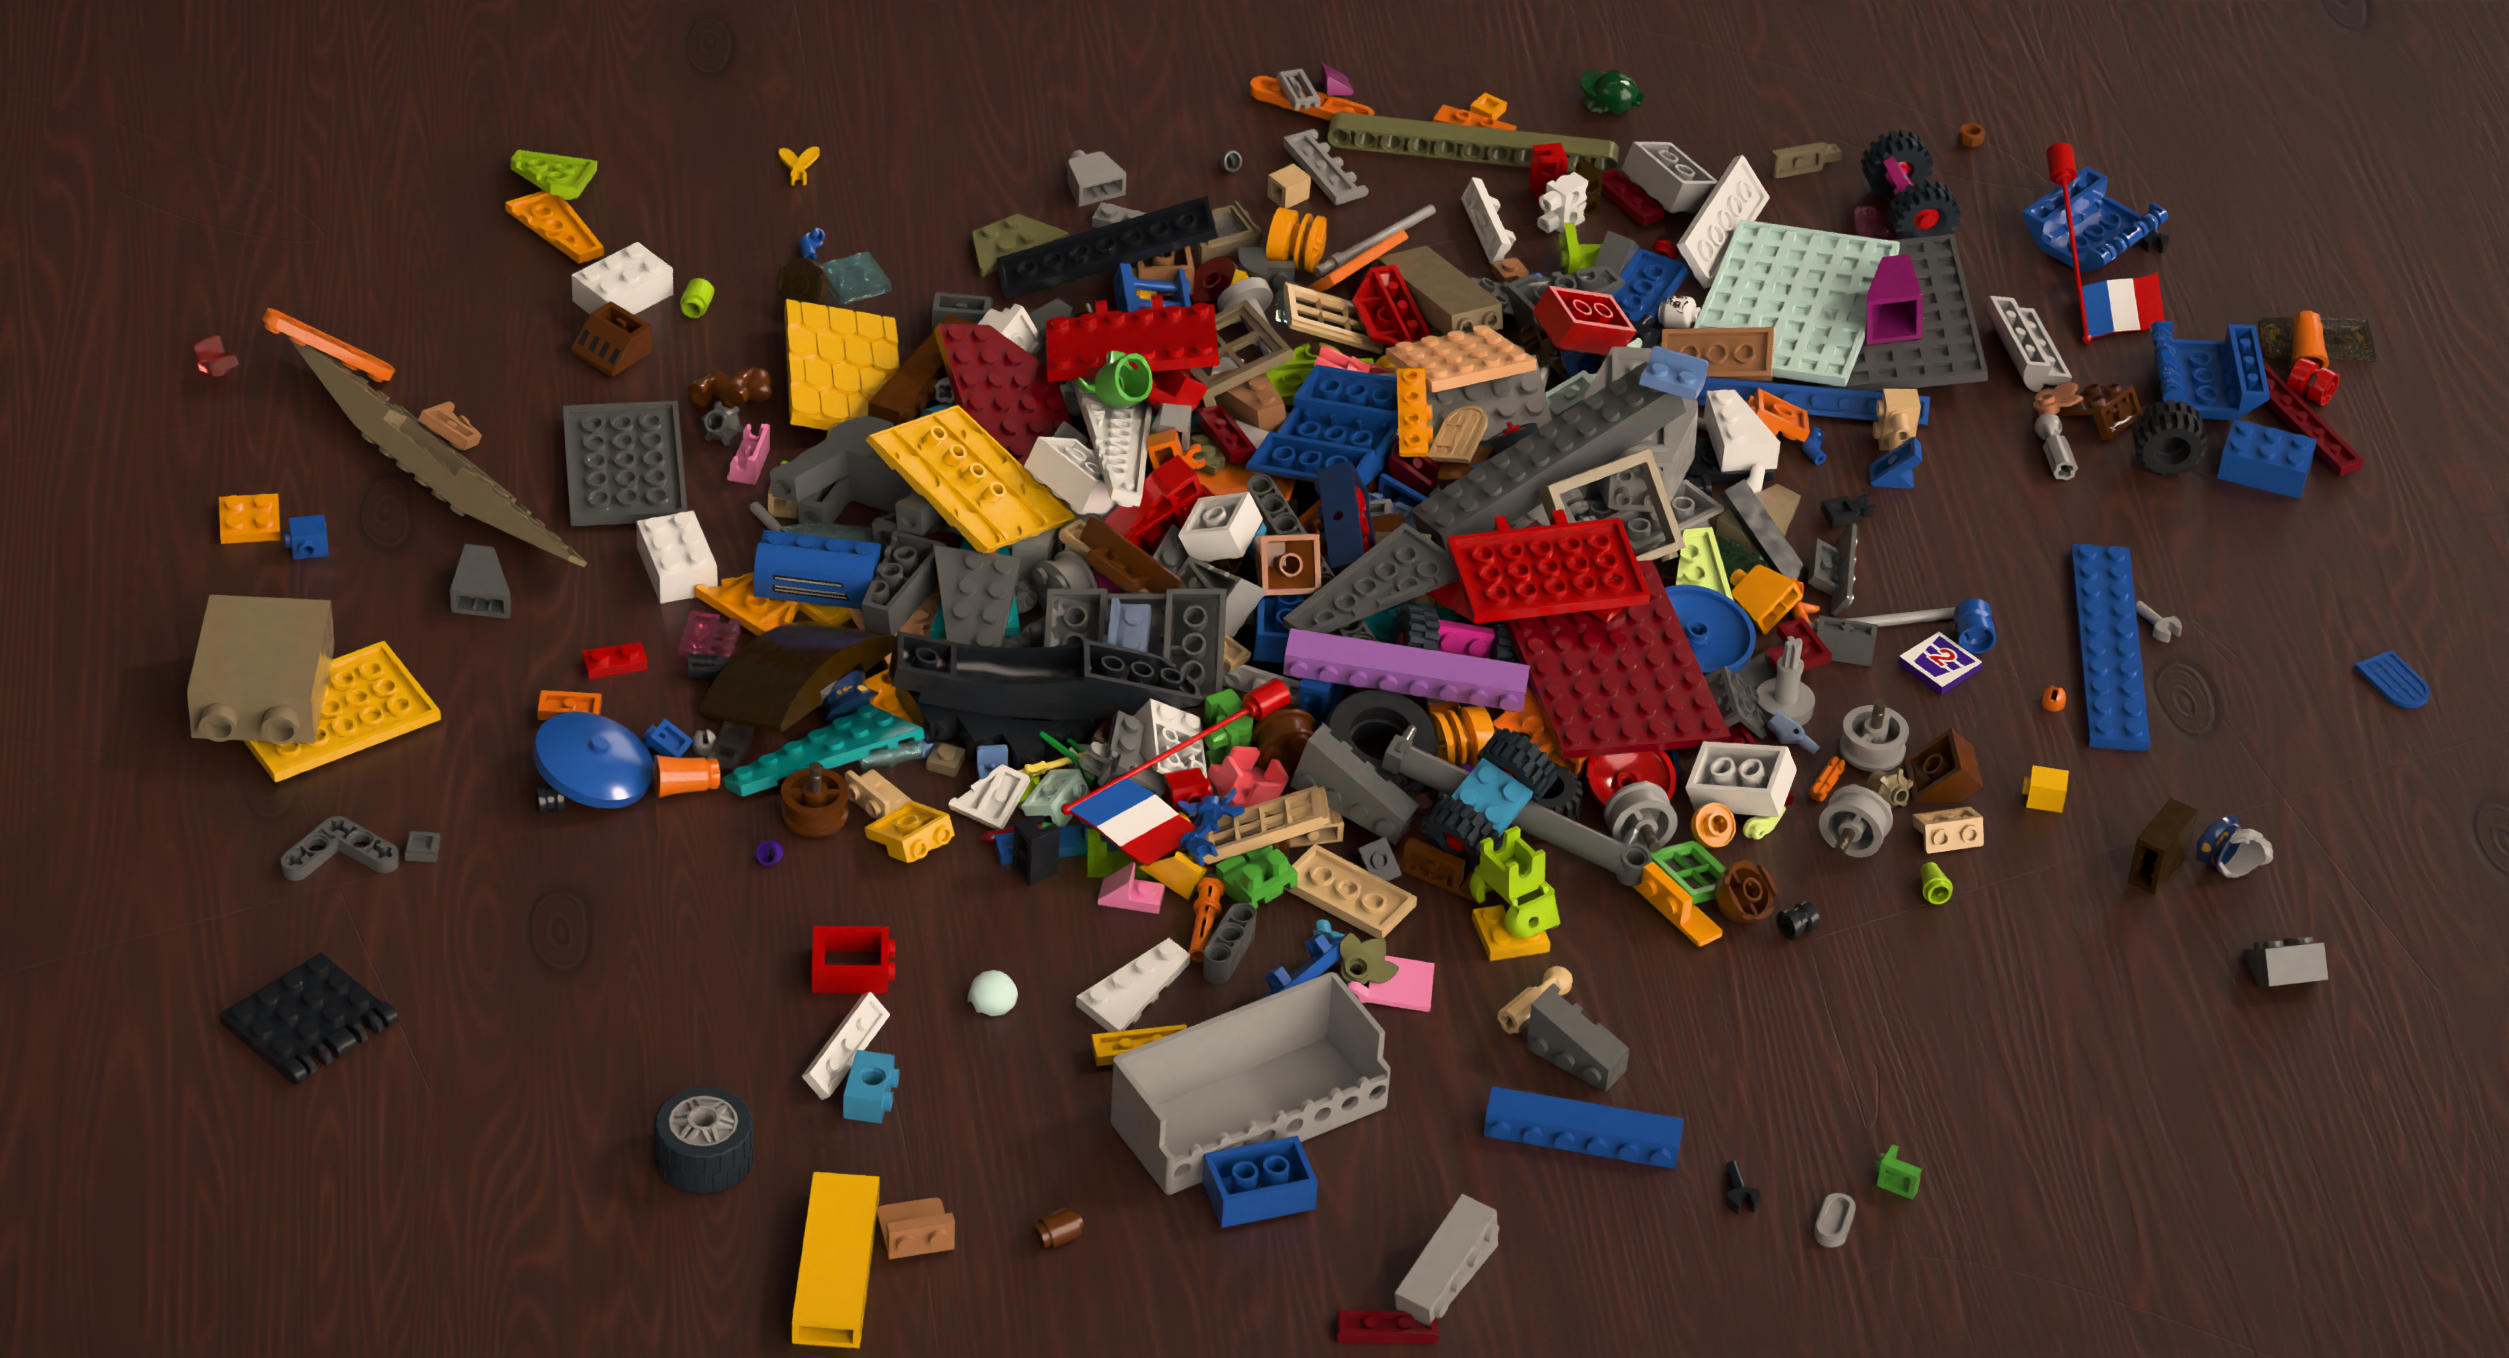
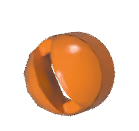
M2049 686L2042 695L2041 704L2049 711H2060L2065 707L2066 694L2061 687Z

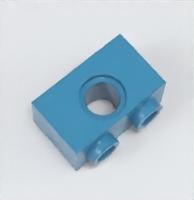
M856 1050L843 1095V1118L882 1124L885 1111L890 1112L892 1108L893 1092H891V1088H897L900 1070L894 1069L895 1055Z

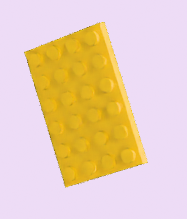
M381 641L331 661L315 744L291 742L280 745L270 741H243L276 783L441 720V713L385 641Z

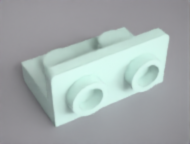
M1080 769L1049 770L1021 807L1025 816H1051L1054 824L1058 827L1066 826L1073 815H1064L1061 812L1062 804L1068 805L1089 794L1090 791Z

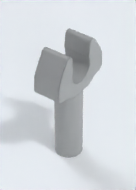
M2138 601L2135 604L2136 612L2154 626L2152 634L2154 638L2169 643L2171 632L2180 637L2182 625L2177 617L2162 618L2142 601Z

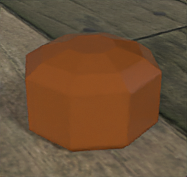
M1974 123L1963 124L1958 133L1960 143L1968 147L1981 146L1985 137L1984 129Z

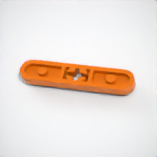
M1257 76L1251 80L1250 94L1259 101L1279 105L1282 108L1294 110L1277 79L1268 76ZM1301 86V90L1303 91L1304 95L1308 97L1305 90ZM1318 91L1316 93L1320 98V107H1314L1313 104H1310V108L1304 109L1303 105H1301L1300 110H1297L1298 112L1330 121L1334 114L1341 112L1374 116V111L1370 107L1335 96H1328Z
M267 308L262 317V320L265 322L264 327L275 334L283 332L291 336L290 339L300 346L308 344L342 360L341 363L351 370L357 371L359 368L367 372V376L376 382L390 381L395 372L394 367L387 362L278 310Z

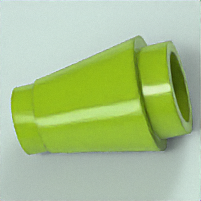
M1928 862L1924 864L1920 870L1924 898L1933 904L1947 902L1953 891L1951 881L1936 863Z

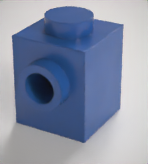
M324 515L289 518V530L284 531L285 547L292 549L293 560L329 556Z

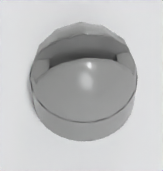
M708 729L705 731L699 730L694 734V741L692 742L694 753L708 756L716 751L717 740L712 731Z

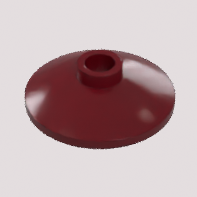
M1219 256L1202 264L1194 273L1193 295H1190L1191 298L1197 303L1207 304L1216 301L1221 293L1231 286L1235 270L1237 269L1235 263L1228 257Z

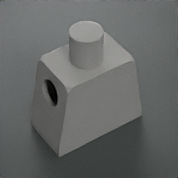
M1077 150L1071 154L1070 159L1067 161V183L1079 207L1126 194V172L1104 152L1098 151L1085 154L1082 150Z

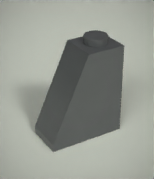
M472 544L464 545L450 588L452 613L510 619V591L494 547Z

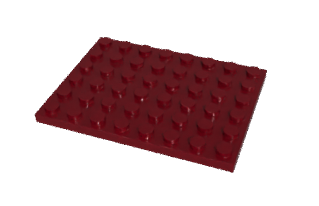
M1652 560L1637 561L1650 592V603L1623 607L1607 623L1589 611L1502 620L1520 664L1530 665L1528 683L1561 759L1701 747L1703 741L1728 743L1731 735Z

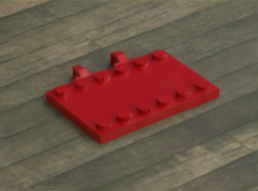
M1163 295L1151 296L1152 308H1142L1136 312H1108L1107 300L1095 301L1096 313L1084 314L1075 318L1059 316L1052 320H1046L1048 382L1075 380L1078 377L1082 379L1095 378L1098 370L1106 364V354L1110 351H1119L1126 355L1138 353L1146 359L1151 372L1220 366L1214 304L1197 303L1189 307L1163 306ZM1128 361L1129 365L1133 369L1139 368L1137 364Z
M1564 509L1552 510L1551 525L1511 530L1510 525L1506 523L1505 515L1494 517V532L1447 537V548L1474 624L1650 603V592L1621 518L1568 523Z

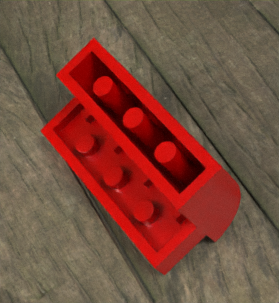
M1189 369L1152 372V390L1145 400L1158 412L1163 403L1192 406L1193 411L1200 403L1208 386Z

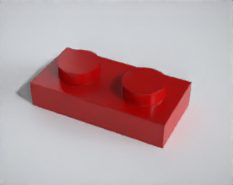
M642 642L582 651L583 663L588 679L648 670V661Z

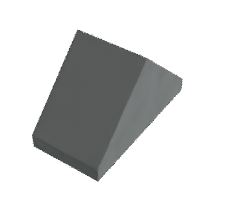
M1607 231L1593 267L1608 265L1620 276L1640 247L1632 239Z

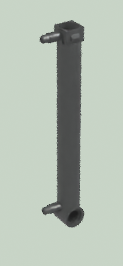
M1409 725L1401 736L1396 734L1385 752L1381 768L1396 775L1401 773L1450 797L1471 773L1413 746L1412 740L1417 731L1414 725ZM1531 800L1528 801L1510 824L1518 826L1529 834L1615 873L1617 879L1622 884L1630 887L1641 884L1643 867L1651 863L1652 857L1649 850L1643 845L1635 844L1639 834L1636 828H1631L1626 833L1622 842H1619Z

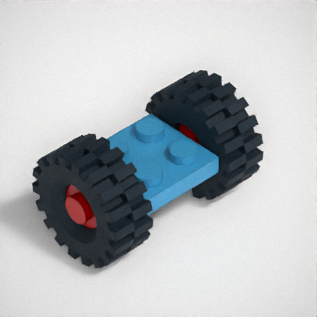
M1506 728L1503 730L1498 729L1478 753V764L1451 797H1443L1422 821L1423 835L1429 837L1427 841L1430 845H1434L1437 849L1466 860L1465 871L1471 872L1473 870L1475 872V867L1480 865L1481 841L1490 837L1493 840L1494 851L1499 850L1502 846V839L1499 837L1528 801L1531 800L1537 803L1557 779L1556 775L1558 773L1553 768L1555 766L1553 761L1548 760L1549 756L1547 753L1541 752L1539 750L1540 746L1529 742V738L1525 735L1521 737L1517 731L1513 730L1510 732Z

